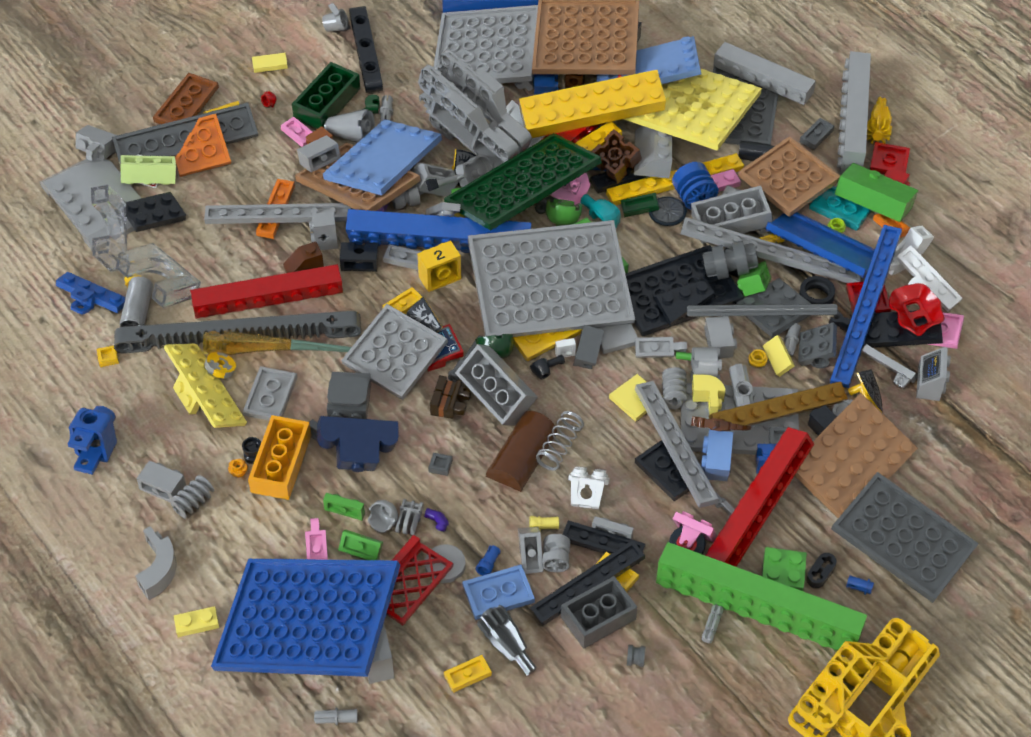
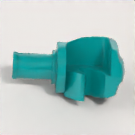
M588 194L582 196L580 203L590 209L589 216L591 218H600L602 221L614 220L615 228H617L621 218V213L617 206L603 199L595 201Z

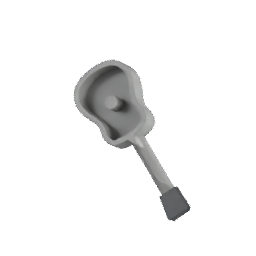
M480 154L470 158L465 163L459 164L456 167L457 175L438 180L428 179L425 182L429 192L440 186L459 182L461 187H464L494 169V166L487 155Z

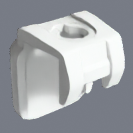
M575 467L568 477V480L571 481V506L599 510L604 485H608L610 480L606 470L595 469L591 475H588V472H586L587 468ZM585 484L590 485L589 488L592 490V496L589 499L582 498L580 493L585 488Z

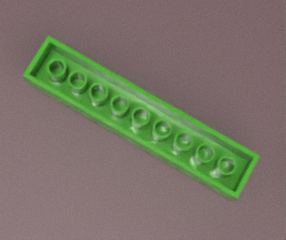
M667 542L658 562L656 583L664 588L677 590L683 595L693 596L705 603L722 606L723 610H730L742 617L755 619L761 624L771 625L782 632H790L798 635L801 639L814 641L823 647L839 650L845 641H860L867 615L670 542Z

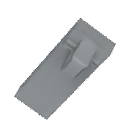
M866 344L862 350L866 356L895 372L897 375L893 382L900 388L904 389L910 382L914 384L917 379L915 372Z

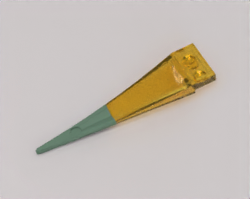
M224 330L223 334L210 331L204 332L203 354L207 355L213 352L236 355L282 350L348 352L352 348Z

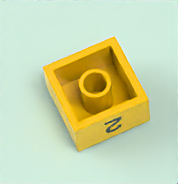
M451 240L417 253L419 278L428 292L461 280V255Z

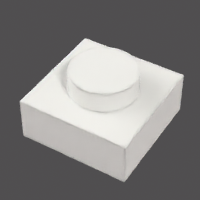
M574 338L555 342L556 357L558 355H563L564 358L575 356L576 343Z

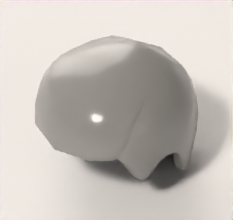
M377 500L369 508L371 513L368 522L377 532L385 533L397 523L398 512L393 503L387 500Z

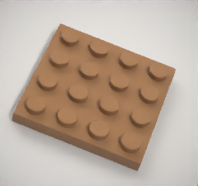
M790 136L741 169L738 174L752 188L761 186L766 199L789 217L837 184L840 178L839 174Z

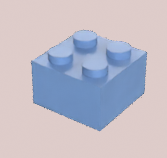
M709 430L708 436H704L702 453L706 455H702L701 468L709 480L728 481L733 432Z

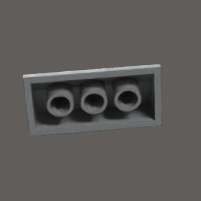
M645 126L639 127L635 130V146L640 150L642 159L634 167V175L669 178L672 165V135Z

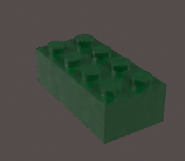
M330 62L292 103L293 117L316 129L321 126L324 128L325 121L329 117L336 116L360 90L359 74Z

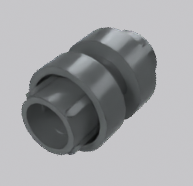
M743 241L733 242V249L725 251L723 245L712 247V251L703 254L707 277L717 276L718 280L729 278L728 271H736V269L738 276L749 274V269L758 267L754 244H743Z

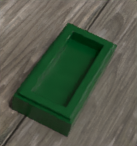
M656 193L620 200L624 218L659 210Z

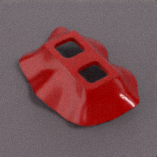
M915 283L897 288L891 293L889 306L892 310L898 312V323L915 335L921 336L928 328L945 320L942 303L928 286ZM918 304L920 309L917 311L909 312L906 308L908 305ZM925 317L928 323L917 326L914 320Z

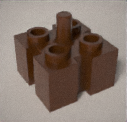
M613 129L604 138L605 144L603 146L598 144L591 152L601 157L602 163L596 167L601 171L606 169L607 176L618 184L627 175L626 169L628 167L633 169L641 161L642 157L640 150L631 142L626 144L624 137Z

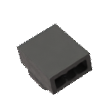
M332 372L327 394L328 417L367 419L371 393L370 373Z

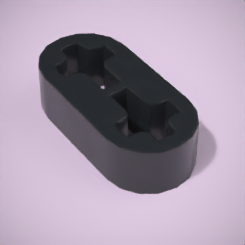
M823 553L818 557L807 575L809 586L821 588L835 570L837 563L833 554ZM829 561L830 564H827L826 567L823 568V563ZM820 573V579L814 580L813 577Z

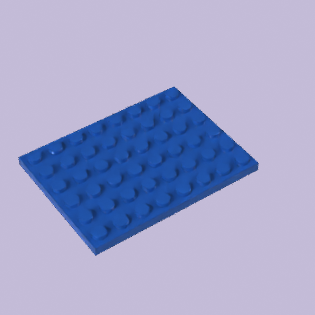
M248 559L211 667L214 671L368 677L401 565L398 561Z

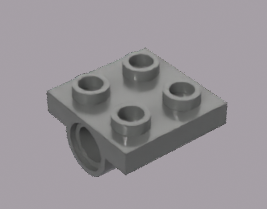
M834 322L800 332L798 363L801 366L811 364L815 368H825L829 365L830 358L836 357L837 326Z

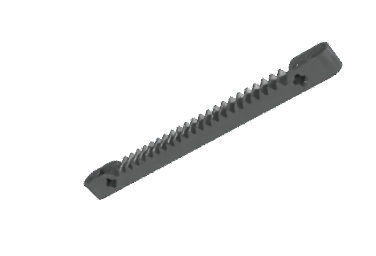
M340 311L120 327L115 330L114 349L119 353L147 352L153 346L161 349L162 345L165 346L166 344L195 343L199 346L200 342H202L206 346L208 342L214 345L215 341H217L221 345L223 341L229 344L233 340L234 344H236L238 340L244 343L246 339H248L249 343H252L253 339L259 342L263 338L266 342L268 338L274 341L276 337L282 340L285 336L289 340L291 336L297 339L299 335H301L302 339H305L306 335L312 338L314 334H316L317 338H320L321 334H325L333 339L356 337L361 333V316L356 311Z

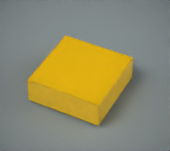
M114 345L96 349L100 367L119 364Z

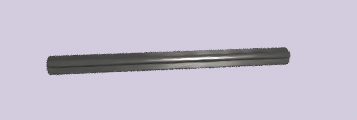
M837 304L687 306V316L837 315L838 313Z

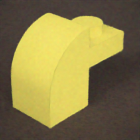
M693 375V402H708L709 415L721 410L725 397L724 384L718 378L711 375Z

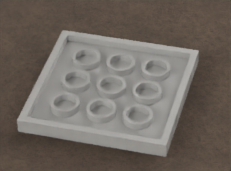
M386 304L341 361L342 364L357 373H370L372 382L403 400L446 346L448 340Z

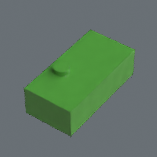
M852 163L840 176L835 191L837 196L898 222H901L912 209L918 190L855 163Z

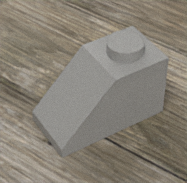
M518 528L521 564L525 574L543 572L539 528Z

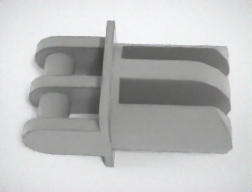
M403 499L395 528L396 533H400L403 524V534L409 533L410 526L411 535L415 534L417 524L421 521L420 517L424 502L419 504L413 500L408 502L407 499Z

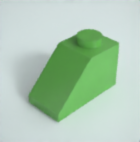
M766 261L759 263L757 268L749 269V274L740 275L737 285L739 290L743 292L744 297L766 290L771 280Z

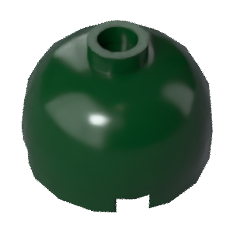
M513 334L491 335L475 339L476 345L481 344L491 347L502 359L509 357L514 348Z

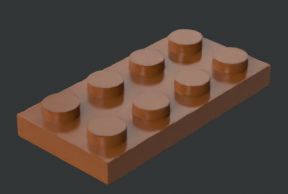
M188 72L153 116L154 122L165 124L198 115L219 88L218 82Z

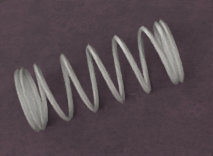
M565 411L561 414V418L557 421V426L552 429L553 434L547 437L548 441L543 444V449L536 455L537 462L542 467L552 471L557 470L563 461L561 455L567 454L565 447H571L572 442L570 439L577 438L574 431L582 430L584 422L574 412ZM570 414L576 417L581 422V426L573 419L563 418V415ZM564 419L575 422L579 427L570 425ZM562 420L566 426H559V421ZM559 427L571 430L575 437L572 438L565 435ZM558 428L561 434L554 433V429ZM553 435L557 442L549 441V437ZM554 435L563 436L569 440L570 445H564ZM548 443L553 450L544 449L545 444ZM550 443L562 446L566 452L560 453L556 451ZM545 451H551L557 454L561 458V461H558V459L555 456ZM539 455H546L550 460L556 462L557 467L545 465L540 460Z

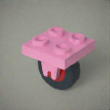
M682 511V514L676 512L673 521L679 528L671 534L669 542L703 554L706 547L705 539L714 543L717 537L712 524L704 520L698 522L693 519L694 516Z

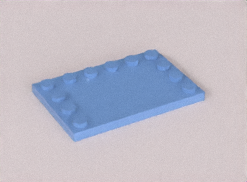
M687 36L680 40L637 50L636 74L658 70L661 84L701 75L694 36ZM596 74L597 82L614 79L619 76Z
M384 119L323 173V178L334 183L383 195L442 141V135Z

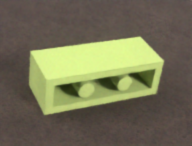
M121 155V183H143L146 185L152 183L163 185L175 184V156Z

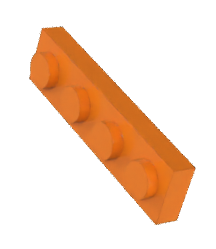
M277 179L267 205L288 204L295 188V182ZM259 223L256 229V236L274 239L280 223Z

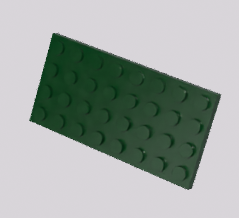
M553 133L445 197L444 202L460 204L459 213L491 231L601 164V157Z

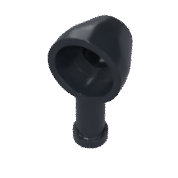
M558 355V357L549 360L541 358L530 365V369L534 375L542 380L551 374L550 367L564 364L565 359L563 355Z

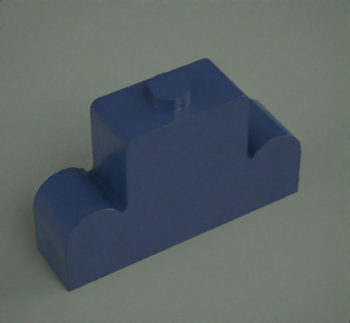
M320 416L317 423V442L319 446L324 449H331L336 446L337 468L352 470L353 472L375 471L380 461L379 451L383 453L391 452L399 438L398 421Z

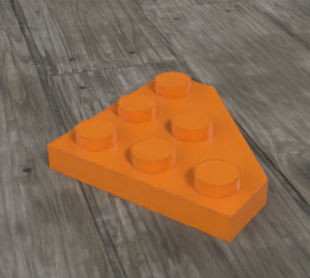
M216 114L200 117L197 120L195 127L188 135L180 152L176 155V167L180 177L231 164Z

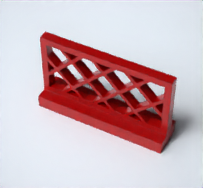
M415 535L408 540L391 560L398 561L401 565L396 582L403 581L404 589L393 590L391 604H389L386 615L402 626L453 567L451 561L420 543V539ZM423 551L428 554L429 559L417 561L416 556ZM442 563L445 567L443 570L433 571L432 564ZM430 564L431 572L419 574L418 566ZM408 567H416V574L404 576V570ZM432 577L433 582L430 585L421 586V578ZM418 580V587L406 588L405 581ZM407 593H420V597L417 600L408 601ZM405 594L406 602L393 603V595ZM407 607V612L403 617H400L395 613L394 608Z

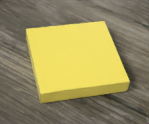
M638 374L609 394V399L635 422L647 414L635 391L637 384L646 383Z

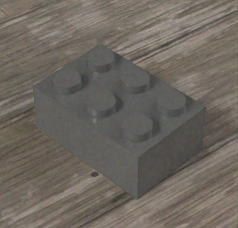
M615 576L562 604L561 618L584 649L636 620L638 607Z

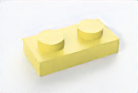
M215 606L174 615L178 637L219 628Z

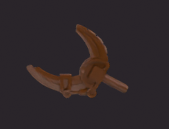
M692 416L691 426L710 428V430L748 431L752 428L751 426L734 424L725 421V419L718 418L706 419Z

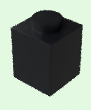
M826 405L819 409L815 408L809 414L808 426L819 435L837 416Z

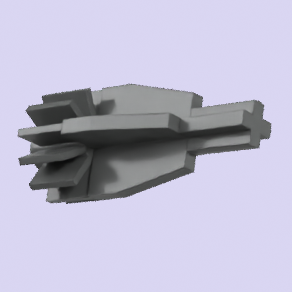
M501 605L497 608L487 609L482 614V619L477 621L478 627L488 637L494 647L511 662L516 660L526 675L534 672L537 667L526 654L525 649L527 646L511 616Z

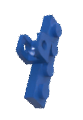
M66 272L56 280L57 287L70 292L71 298L76 299L71 304V310L81 315L92 310L94 303L115 313L120 312L124 307L126 297L70 272Z

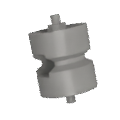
M417 184L391 201L394 209H403L406 203L409 206L420 205V195L423 192L418 191Z
M562 534L546 536L543 544V568L556 573L566 571L569 568L570 539Z

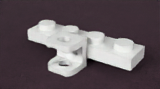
M911 245L897 256L898 262L914 277L908 285L921 283L928 286L940 299L942 307L947 312L962 300V297Z

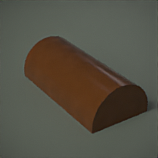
M524 412L487 470L486 477L521 492L539 464L536 455L543 449V444L548 441L547 437L553 434L554 423L539 412ZM552 435L549 437V441H553L554 437ZM548 443L545 444L544 449L549 448Z

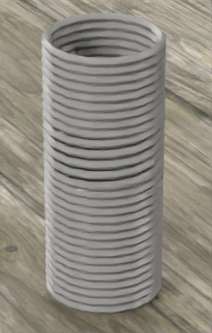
M140 276L130 279L120 319V327L145 325L153 290V283L149 279Z

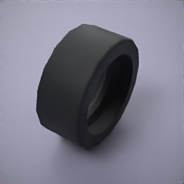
M812 276L802 282L799 294L811 304H833L836 289L829 279L822 276ZM814 288L821 289L828 294V297L814 299L806 291Z

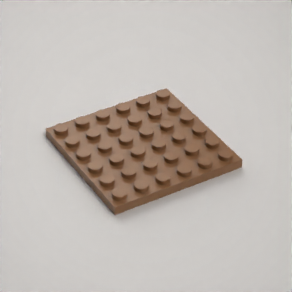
M539 0L532 74H636L639 0Z

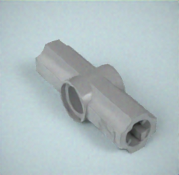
M735 364L729 368L734 392L733 400L736 403V407L754 403L752 396L753 387L749 382L747 368L745 365Z

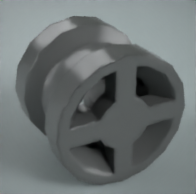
M628 644L627 666L636 664L639 667H644L645 646L638 648Z

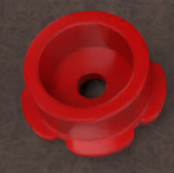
M266 91L261 96V102L266 108L274 107L277 101L274 93Z

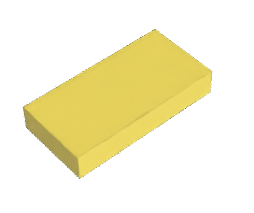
M286 53L252 57L254 73L288 69Z
M776 335L763 345L769 361L779 377L795 366L780 336Z

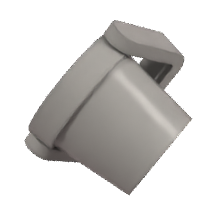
M332 2L328 5L332 13L324 15L322 19L325 30L327 32L348 30L350 26L345 11L338 9Z

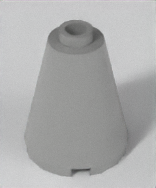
M368 109L329 117L324 124V128L333 136L354 142H359L372 130V127H375L373 113L368 111Z

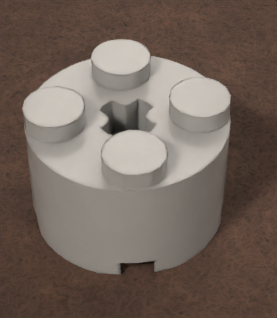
M692 348L691 383L693 375H711L720 380V374H718V371L722 369L720 348Z

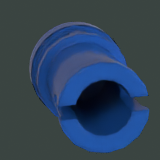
M494 545L488 547L483 559L479 561L475 568L477 573L482 576L492 573L494 563L501 553L498 547Z

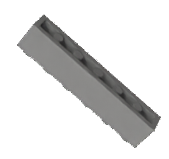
M724 42L715 53L714 67L802 105H805L814 93L816 80L727 42Z

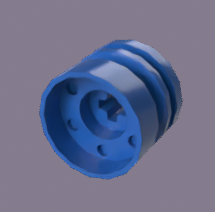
M701 162L685 164L672 177L673 186L686 208L690 210L691 203L717 197L719 189L705 165Z

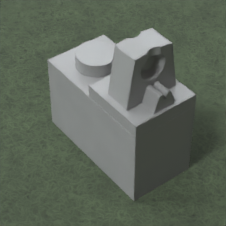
M87 125L76 132V149L85 151L86 159L92 161L97 158L105 160L116 152L112 137L117 135Z

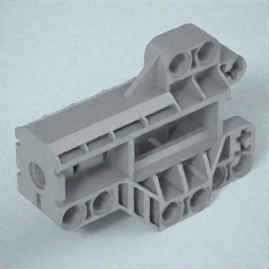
M445 50L439 55L436 69L431 65H426L421 70L418 84L424 92L419 96V100L425 102L424 107L427 108L426 113L430 114L429 121L432 126L447 139L452 140L456 137L475 155H487L491 159L494 168L529 148L532 136L525 127L507 113L503 85L483 68L479 67L473 70L452 51Z

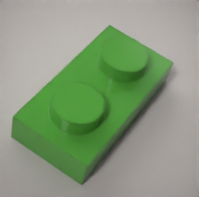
M326 493L323 498L324 510L361 521L365 516L364 503L358 500H350L338 494L332 495Z
M344 530L338 550L366 560H379L383 542Z

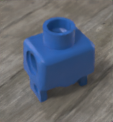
M96 406L93 410L80 408L69 425L70 440L68 441V447L74 448L75 454L79 456L74 465L75 471L93 475L100 461L108 462L117 444L113 424L116 416L109 408L104 406ZM94 440H100L101 445L99 447L90 446Z

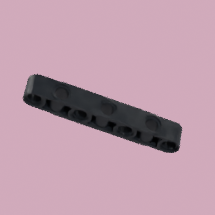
M366 6L349 8L366 93L383 91L382 78Z

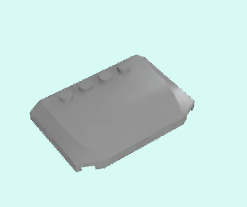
M99 158L92 161L85 159L40 181L43 190L62 209L83 236L84 242L92 252L135 231L121 210V203L141 199V197L130 184L121 183L120 172L111 161Z

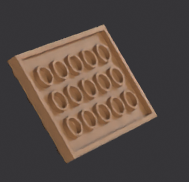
M347 142L339 147L340 156L342 157L354 145ZM336 161L313 172L305 168L295 175L296 181L355 210L377 211L421 181L420 175L408 171L383 195H378L324 180L323 173Z
M860 393L814 439V446L798 469L795 477L839 518L877 472L889 479L918 447Z

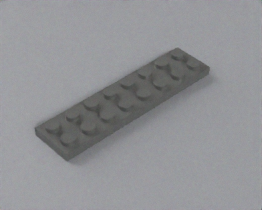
M249 103L114 136L112 139L119 163L121 164V155L136 156L139 154L142 156L176 157L188 135L195 127L197 120L200 117L212 114L217 115L226 144L257 137L258 131Z

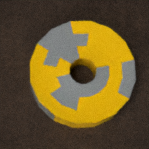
M221 352L210 353L204 363L208 373L223 379L231 377L236 368L233 358Z

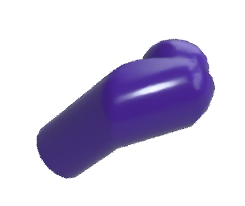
M429 508L426 509L424 517L437 522L436 530L446 531V527L449 525L446 516L442 512Z

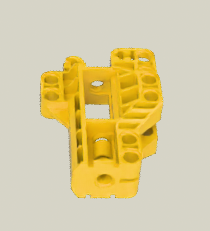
M900 618L891 619L872 644L845 641L788 716L789 724L804 737H826L831 729H835L842 737H895V734H898L900 737H911V731L906 723L904 703L940 656L938 646L934 643L931 645L926 637L917 630L913 631L910 629L911 626ZM843 681L855 687L852 692L847 688ZM872 681L890 695L891 698L868 726L848 709L866 685ZM818 687H822L825 692H821ZM806 701L811 703L813 708L809 707ZM799 713L804 718V722H796L793 715ZM808 722L811 723L807 729L804 728ZM816 728H817L818 730H820V732H819V734H817V736L813 734V732H814V730H816Z

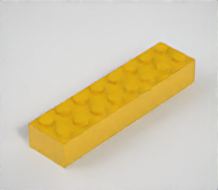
M658 70L519 98V109L523 125L530 132L532 138L663 111L666 104Z

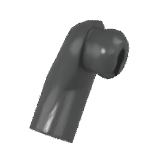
M552 196L543 198L536 203L535 211L538 214H544L546 212L547 200L550 199L551 202H554L556 198Z

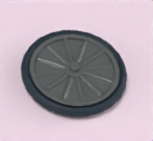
M668 196L658 198L659 210L649 212L651 219L663 226H674L681 223L687 213L685 205L680 200Z

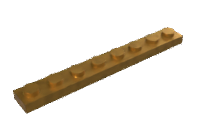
M840 381L715 412L708 417L709 419H725V421L734 424L751 426L814 410L824 405L837 404L848 398Z

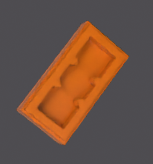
M880 213L873 217V221L882 228L883 225L901 228L900 238L906 236L910 230V227L904 222H898Z

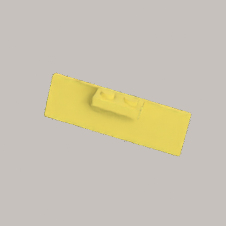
M198 344L165 345V351L180 373L173 389L189 414H196L199 407H201L214 428L245 426L247 424V421L221 380L208 373L205 369L206 357Z

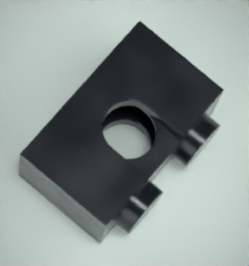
M341 242V271H378V243L368 242L364 245H356L354 242Z

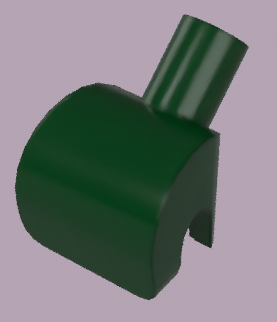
M367 96L364 109H368L373 114H379V96Z

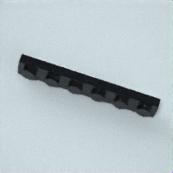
M633 540L531 606V612L540 624L544 626L561 614L562 604L613 576L616 578L644 560L645 554Z

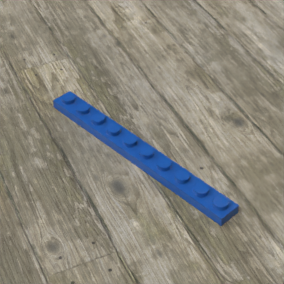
M883 225L834 367L830 384L841 381L843 387H850L902 233L901 228Z

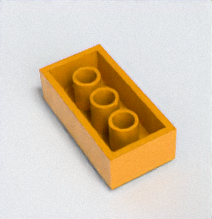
M271 415L248 478L251 493L286 500L290 499L311 438L310 422Z

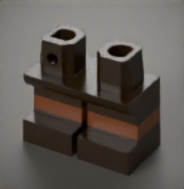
M439 375L430 402V415L453 419L455 414L465 415L467 403L460 402L459 399L469 401L471 390L466 386H462V380H457L456 382L448 381L446 376Z

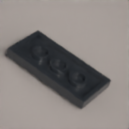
M898 312L874 313L865 340V345L867 344L872 348L943 343L941 323L928 328L921 336H917L900 326L898 323ZM925 317L914 320L917 326L928 323Z

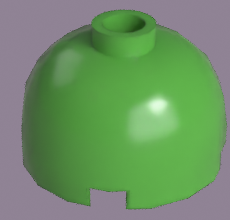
M548 199L546 215L556 226L572 225L579 220L583 205L579 203L578 206H575L574 201L554 199V202H551Z

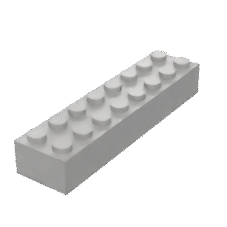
M850 51L849 58L845 59L844 68L847 70H843L842 81L845 82L842 83L841 93H844L841 97V105H844V107H841L840 117H843V119H840L839 130H842V132H839L838 142L841 143L838 146V155L841 157H838L837 168H840V175L852 163L862 167L864 165L867 142L871 53Z

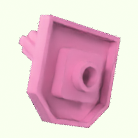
M587 173L556 190L550 196L556 199L574 201V205L580 203L582 196L587 194L590 187Z

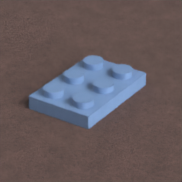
M522 565L462 582L475 620L481 619L482 614L487 609L497 608L499 605L508 611L535 603L534 595Z

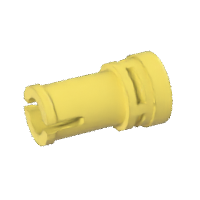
M530 516L529 527H538L540 531L546 529L559 530V517L540 518V516Z

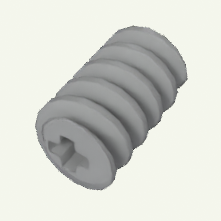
M679 367L667 368L662 372V397L668 408L674 410L680 408L687 401V373Z
M197 475L195 480H191L189 485L184 486L183 490L178 491L177 496L174 495L171 498L170 503L175 512L186 519L187 515L185 512L187 511L192 514L193 509L191 507L193 506L198 509L199 504L197 501L204 504L205 499L203 496L210 499L209 491L214 492L215 490L205 477Z

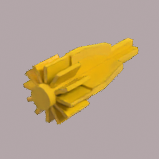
M878 97L876 105H874L871 112V117L867 122V140L871 139V144L875 140L877 142L881 140L883 143H886V139L890 140V135L892 134V126H890L892 116L889 107L886 106V98Z

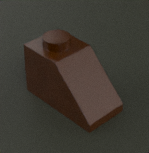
M316 241L299 246L283 263L286 273L324 267L323 255Z

